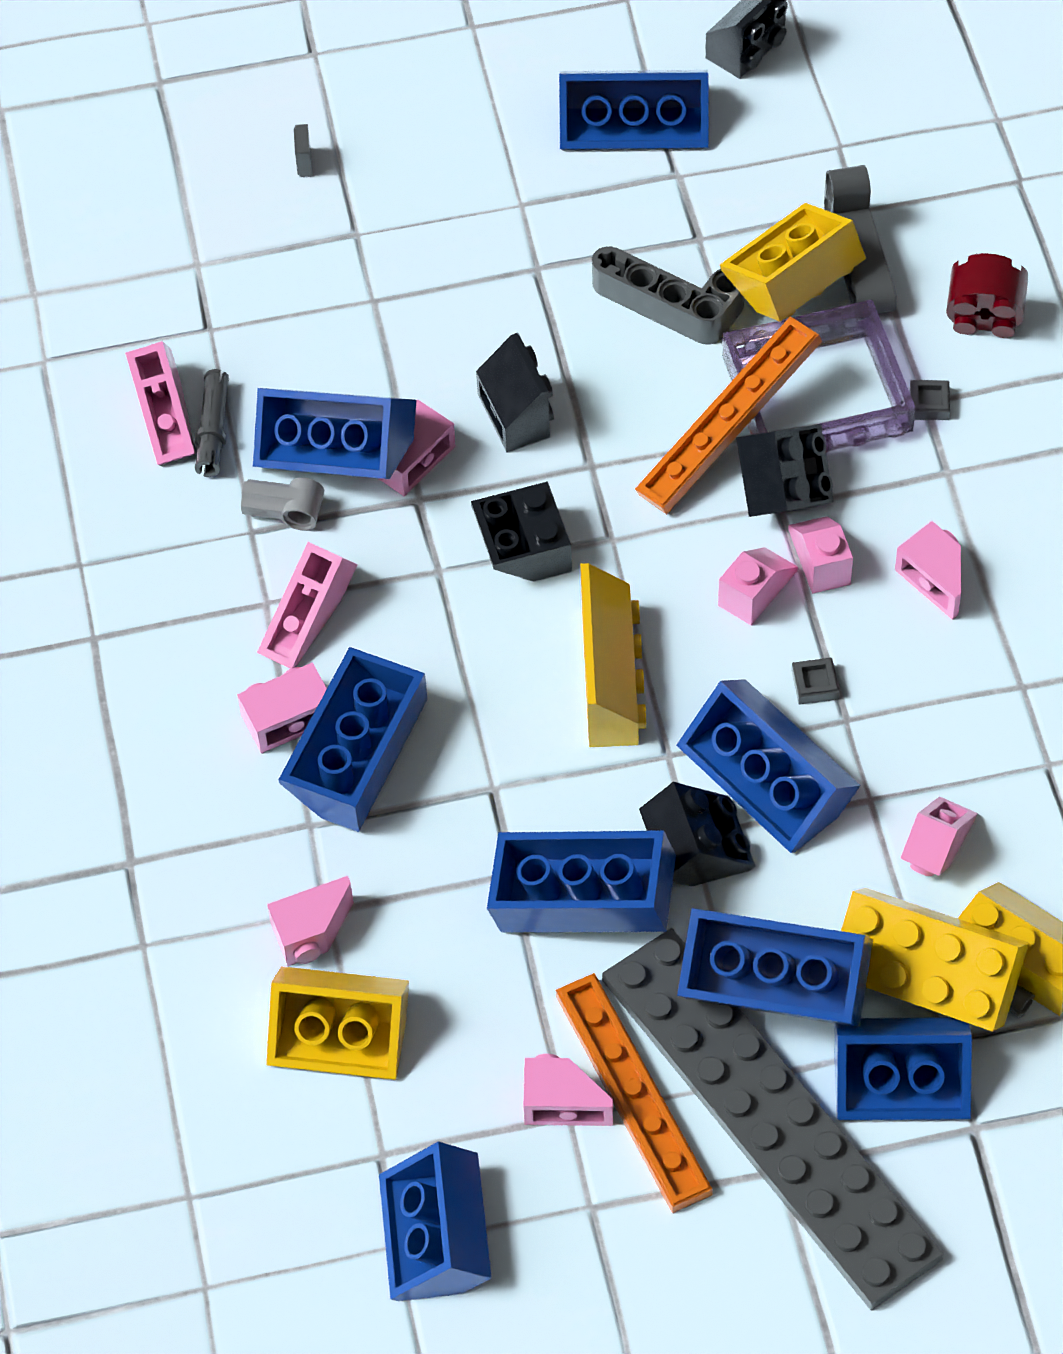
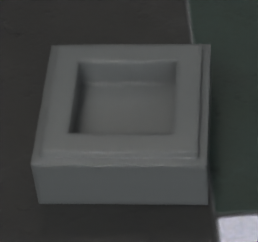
M298 124L293 128L297 174L300 178L313 177L308 124Z
M910 380V420H949V380Z
M832 657L792 662L791 672L798 705L839 699L840 691Z

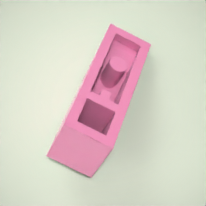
M162 341L126 352L157 465L195 455L196 451L182 384L171 348Z
M308 542L257 653L290 669L296 667L341 602L358 564Z

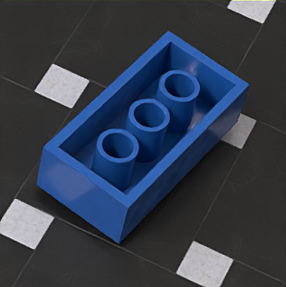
M664 830L498 832L486 909L500 932H666L676 854Z
M691 908L677 996L690 1000L860 1027L873 939L862 934Z

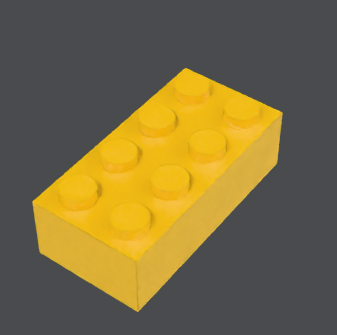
M869 888L852 891L841 931L862 934L873 939L866 988L992 1032L1005 1026L1030 944L1029 942Z

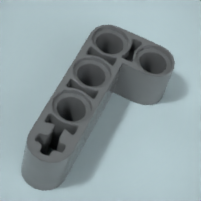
M865 164L826 171L824 210L853 220L866 259L855 266L851 273L843 276L856 317L896 311L894 284L870 210L871 185Z
M613 246L599 248L592 256V287L596 293L697 343L704 345L717 343L726 334L744 308L743 295L721 269L715 271L705 285L700 288Z

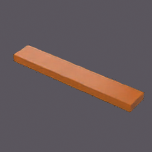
M790 316L635 488L638 495L667 515L821 344L822 340L819 334Z
M592 973L556 989V998L608 1095L613 1099L617 1112L672 1214L712 1196L713 1189L596 974Z

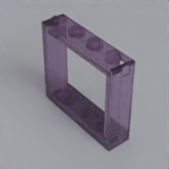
M872 299L793 317L819 334L822 342L817 348L864 338L891 405L889 408L820 423L826 440V453L848 446H861L867 442L887 437H900L905 433L913 432L916 408ZM787 319L723 333L722 358L731 381L744 368L743 365L748 364ZM759 411L747 425L751 435L767 432Z

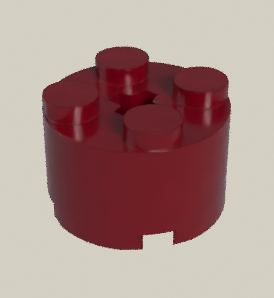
M991 253L969 255L967 262L959 265V260L956 261L951 268L946 314L953 322V330L964 335L973 334L976 330L992 331L993 335L1000 338L1012 337L1015 334V329L1024 320L1029 278L1026 268L1021 265L1020 271L1012 266L1013 259Z

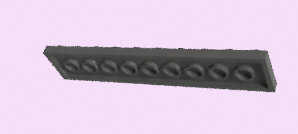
M672 927L602 972L604 984L870 1310L879 1306L943 1260L944 1253L739 1007L690 1000L677 996L686 944Z

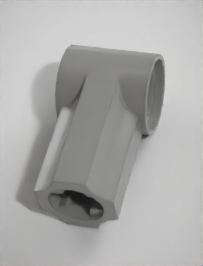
M296 478L290 484L248 479L244 482L242 489L241 512L244 515L282 519L287 526L296 530H311L316 526L325 490L319 482L309 478Z

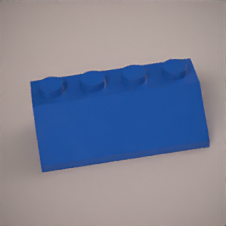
M708 70L560 71V149L709 148Z
M257 388L253 467L390 479L414 440L417 399Z
M349 647L278 779L279 784L321 819L359 832L428 700L425 673Z
M746 679L720 681L676 744L679 749L790 853H795L835 821L861 786Z

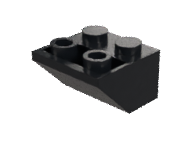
M741 0L706 33L705 59L739 79L750 69H755L762 61L763 56L773 47H778L786 36L785 21L788 8L786 0Z
M518 332L511 334L476 370L477 395L506 453L550 438L549 421L554 420L553 410L549 402V398L553 397L551 383L546 374H539L536 354L531 345L525 346Z
M821 424L736 438L749 517L792 511L834 502L832 493L833 482L829 475L826 440L823 436Z
M548 481L471 501V507L493 570L533 582L572 572L571 543Z
M673 781L639 808L646 831L664 830L676 854L673 882L696 886L748 872L756 867L750 852V843L742 831L736 815L737 808L730 799V796Z

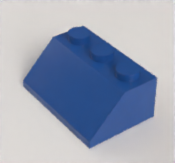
M861 1018L860 1027L834 1023L837 1120L971 1119L972 1033L969 1023L955 1018Z
M438 1141L379 1174L390 1300L406 1301L459 1295L492 1279L477 1152Z

